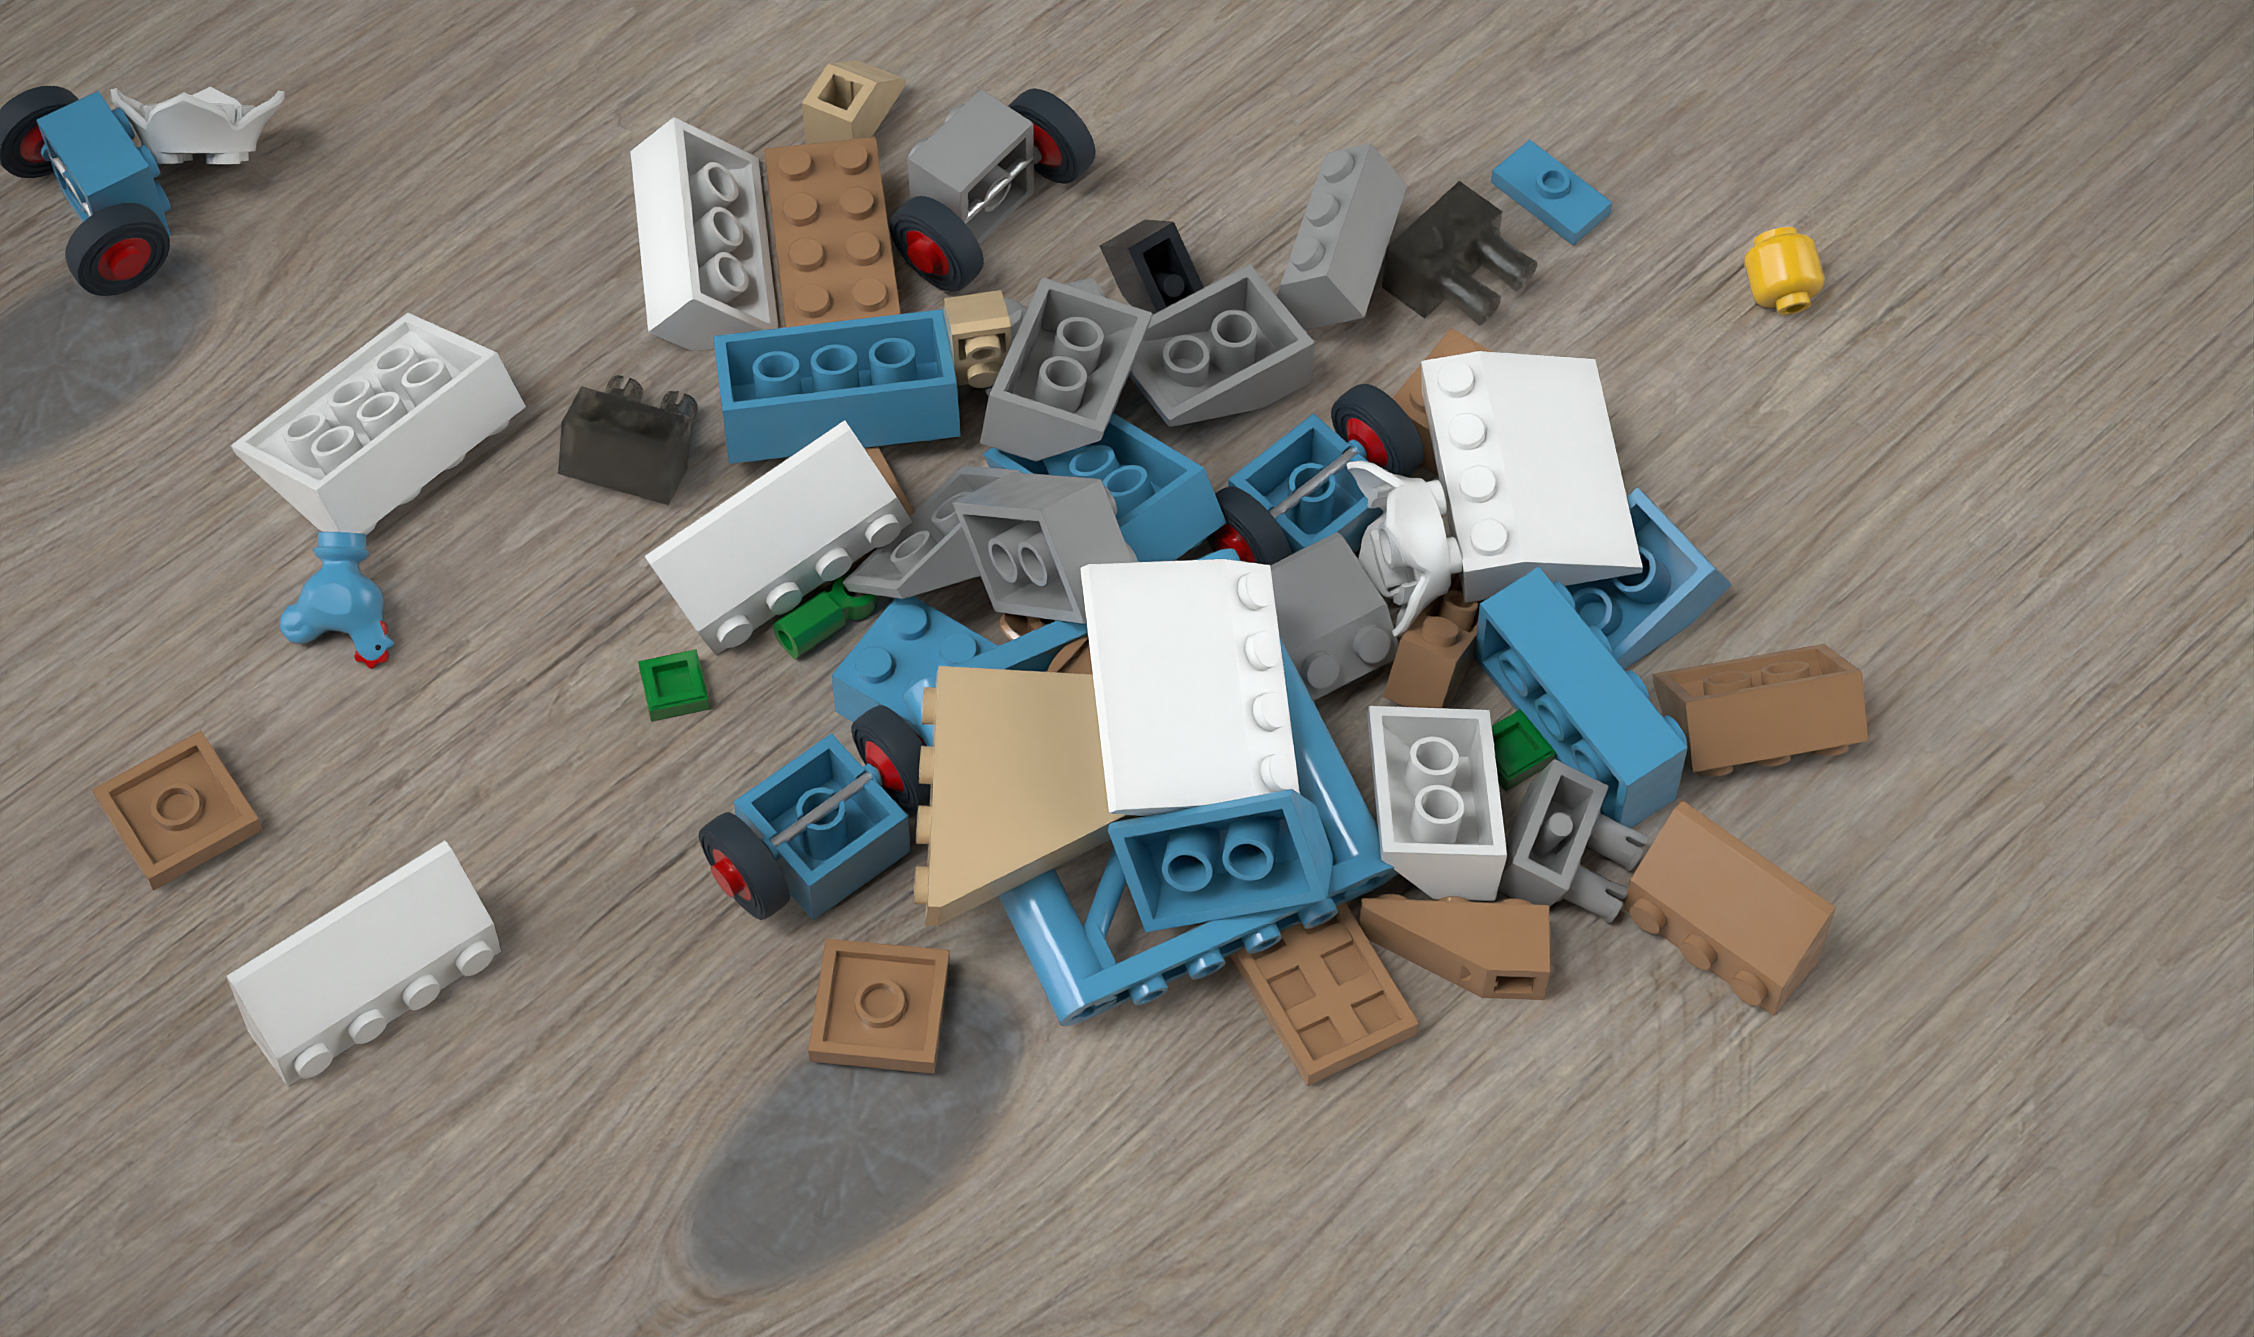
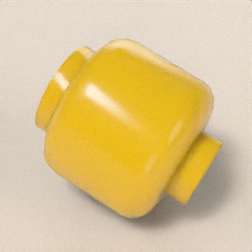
M1780 227L1756 236L1753 239L1754 246L1746 252L1744 257V266L1754 301L1765 308H1777L1779 315H1792L1808 309L1811 306L1810 298L1817 295L1823 289L1825 282L1814 240L1805 234H1798L1797 229L1794 227Z

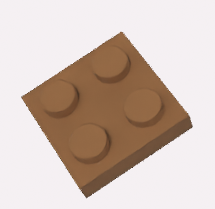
M201 730L92 789L96 801L153 891L263 831L259 818Z
M826 938L808 1049L809 1061L935 1074L950 967V950Z

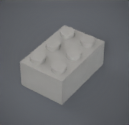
M1010 472L952 502L995 612L1085 624L1087 621L1080 568L1088 564L1138 562L1134 551L1124 541L1117 523V505L1114 497L1103 485L1101 479Z

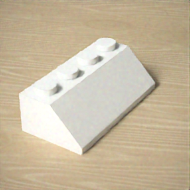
M673 117L630 151L648 332L690 351L715 349L713 336L778 329L759 159Z
M844 420L645 555V558L699 635L714 654L718 655L727 648H733L744 643L751 636L753 630L775 615L784 614L794 609L800 603L803 596L825 581H832L844 575L853 562L875 547H883L891 543L898 537L903 528L912 523V520Z
M444 840L226 977L249 1034L288 1087L301 1078L307 1079L320 1074L330 1065L334 1057L356 1043L364 1044L375 1039L383 1032L389 1022L408 1010H418L427 1006L438 996L441 989L463 975L472 976L479 973L489 965L495 955L501 952L492 919L453 850Z

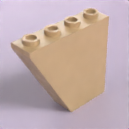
M938 666L935 687L923 688L921 723L923 725H933L932 746H921L919 784H931L930 806H918L916 844H928L927 866H916L914 904L926 905L925 926H939L1111 840L1108 832L1109 823L1144 817L1109 813L1093 675Z

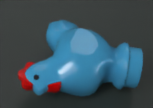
M318 532L317 547L313 548V552L317 558L322 560V568L305 582L297 603L288 606L281 615V633L291 643L297 644L309 643L328 631L349 633L356 647L355 661L363 662L368 668L373 669L379 663H385L389 660L388 650L395 643L388 637V625L384 622V595L382 590L374 581L364 576L359 567V563L366 560L370 551L366 550V534Z

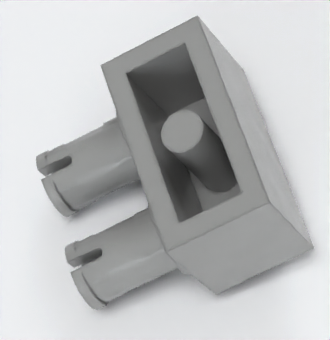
M1554 759L1529 783L1506 841L1507 858L1498 891L1513 899H1523L1531 902L1533 905H1549V907L1555 902L1565 899L1602 917L1610 923L1615 919L1622 907L1623 902L1618 899L1626 897L1628 888L1581 866L1580 859L1586 847L1630 871L1639 861L1643 849L1639 848V846L1644 847L1646 845L1648 836L1600 813L1601 805L1609 788L1608 785Z

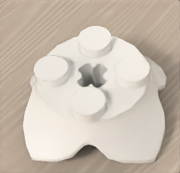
M208 87L193 95L183 92L159 104H142L128 98L117 88L110 89L112 102L122 109L139 136L141 144H145L148 147L156 163L175 164L193 160V153H206V164H240V161H249V152L256 151V143L264 125L285 99V92L278 90L275 96L257 107L255 105H242L235 98L212 87Z
M1366 461L1347 463V469L1352 473L1364 496L1368 498V508L1380 507L1384 511L1379 518L1367 527L1362 538L1358 560L1379 593L1389 599L1394 598V603L1402 605L1397 615L1396 628L1392 631L1394 637H1399L1409 629L1426 606L1438 596L1448 592L1451 586V574L1462 571V557L1458 543L1454 537L1446 538L1441 516L1446 514L1444 491L1438 480L1425 482L1422 478H1408L1390 473Z

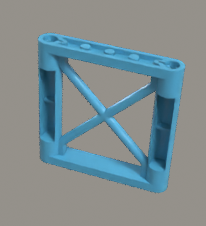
M1235 549L1219 550L1197 559L1241 561ZM1057 620L951 667L1045 672L1055 656L1065 646L1080 638L1088 637L1087 623ZM1281 638L1280 645L1300 795L1317 806L1333 854L1327 900L1212 920L1116 963L1105 939L1127 881L1114 846L1084 926L1055 868L999 895V898L1061 1026L1078 1024L1130 1000H1133L1136 1006L1153 1001L1168 991L1167 983L1187 974L1190 975L1192 980L1208 976L1225 965L1224 957L1243 948H1246L1248 954L1263 951L1276 944L1282 938L1280 932L1299 923H1302L1306 929L1318 926L1338 913L1337 906L1380 887L1398 874L1394 870L1395 867L1381 860L1378 826ZM937 673L914 684L903 696L926 746H932L933 725H923L921 723L923 688L935 687Z

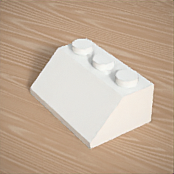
M1369 706L1367 717L1381 860L1395 867L1394 870L1433 899L1457 896L1467 900L1495 901L1507 858L1490 710Z

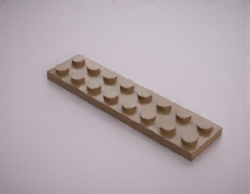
M1346 903L1337 906L1338 913L1318 926L1306 929L1302 923H1299L1280 932L1282 938L1276 944L1263 951L1248 954L1246 948H1243L1230 955L1307 1087L1418 1035L1419 1022Z

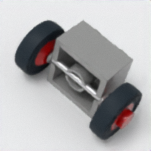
M980 89L966 104L961 103L954 107L945 123L931 137L921 139L912 148L907 160L910 200L900 207L890 220L891 236L898 251L906 262L932 285L949 292L962 290L978 276L983 268L984 258L980 244L1034 193V170L1053 182L1067 184L1078 179L1091 166L1095 159L1096 150L1088 128L1068 104L1045 90L1028 89L1006 106Z

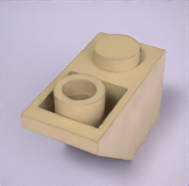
M858 60L828 63L802 102L805 143L813 144L872 137L905 87V78Z
M1002 290L944 298L945 322L957 386L967 384L976 388L993 386L1012 345L1010 319Z

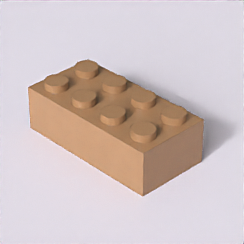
M876 137L764 149L785 328L901 314Z

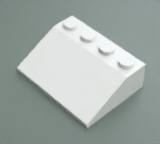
M407 313L233 443L231 447L242 461L319 530L323 532H350L367 535L375 528L376 523L398 505L413 500L420 493L421 488L438 474L462 462L466 453L482 440L506 428L510 419L526 406L497 352Z
M1477 351L1421 361L1422 397L1439 480L1446 499V514L1451 537L1456 539L1461 552L1462 571L1459 572L1465 603L1488 599L1537 567L1542 569L1552 583L1559 581L1564 586L1642 573V563L1595 359Z
M1213 559L1088 564L1081 567L1109 813L1150 816L1293 789L1300 794L1270 565Z

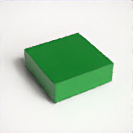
M697 649L638 661L651 722L710 710Z
M1521 709L1492 725L1498 783L1505 791L1542 771L1555 759L1556 751Z

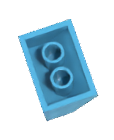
M1293 789L1109 823L1108 832L1145 932L1327 900L1333 854L1317 806Z

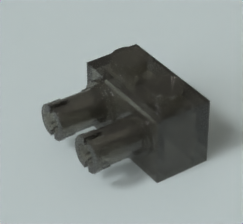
M1458 181L1387 246L1382 288L1424 319L1446 300L1464 312L1476 324L1482 325L1486 322L1487 316L1490 318L1497 310L1501 301V295L1484 286L1471 275L1482 266L1503 280L1511 289L1518 291L1523 287V282L1527 284L1534 275L1537 261L1520 252L1501 237L1500 226L1503 211L1461 181Z
M622 375L613 376L609 380L605 392L581 386L561 422L558 474L669 505L688 469L692 420L698 412V404L695 399L689 394L684 393L679 404H675L679 397V391L673 390L668 391L664 395L659 408L640 403L644 395L640 383L635 379L629 378L625 387L621 389L624 383V376Z

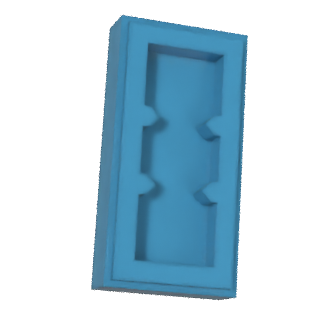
M1530 139L1492 170V184L1572 245H1575L1611 213L1612 202Z

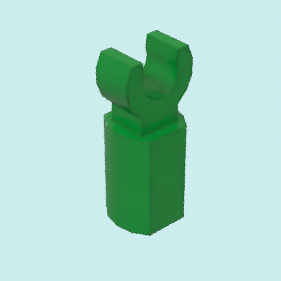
M854 570L847 571L844 575L834 581L833 590L829 593L825 591L819 593L774 623L773 629L778 643L793 659L800 657L844 628L846 620L864 619L877 608V595L865 593L863 596L856 598L847 595L852 591H848L842 582Z

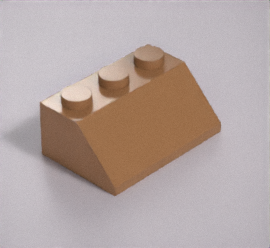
M1825 644L1652 674L1654 688L1663 717L1666 715L1672 717L1685 734L1688 748L1684 765L1692 772H1697L1700 776L1725 775L1733 771V765L1754 761L1755 764L1760 766L1782 765L1791 761V755L1811 751L1821 756L1838 755L1847 752L1850 744L1868 741L1862 671Z
M1681 800L1672 811L1630 879L1623 909L1630 913L1633 921L1641 929L1651 934H1660L1678 947L1684 958L1692 965L1702 970L1709 969L1729 983L1734 993L1741 1000L1752 1006H1761L1772 1015H1775L1817 965L1836 907Z

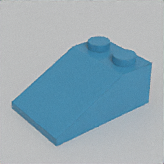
M1638 487L1627 497L1642 563V573L1565 586L1575 602L1576 612L1588 627L1594 625L1604 633L1611 645L1612 656L1624 670L1691 625L1732 586L1729 580Z

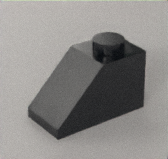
M1144 219L1100 245V249L1122 296L1131 306L1151 312L1152 315L1204 288L1178 229L1172 221Z

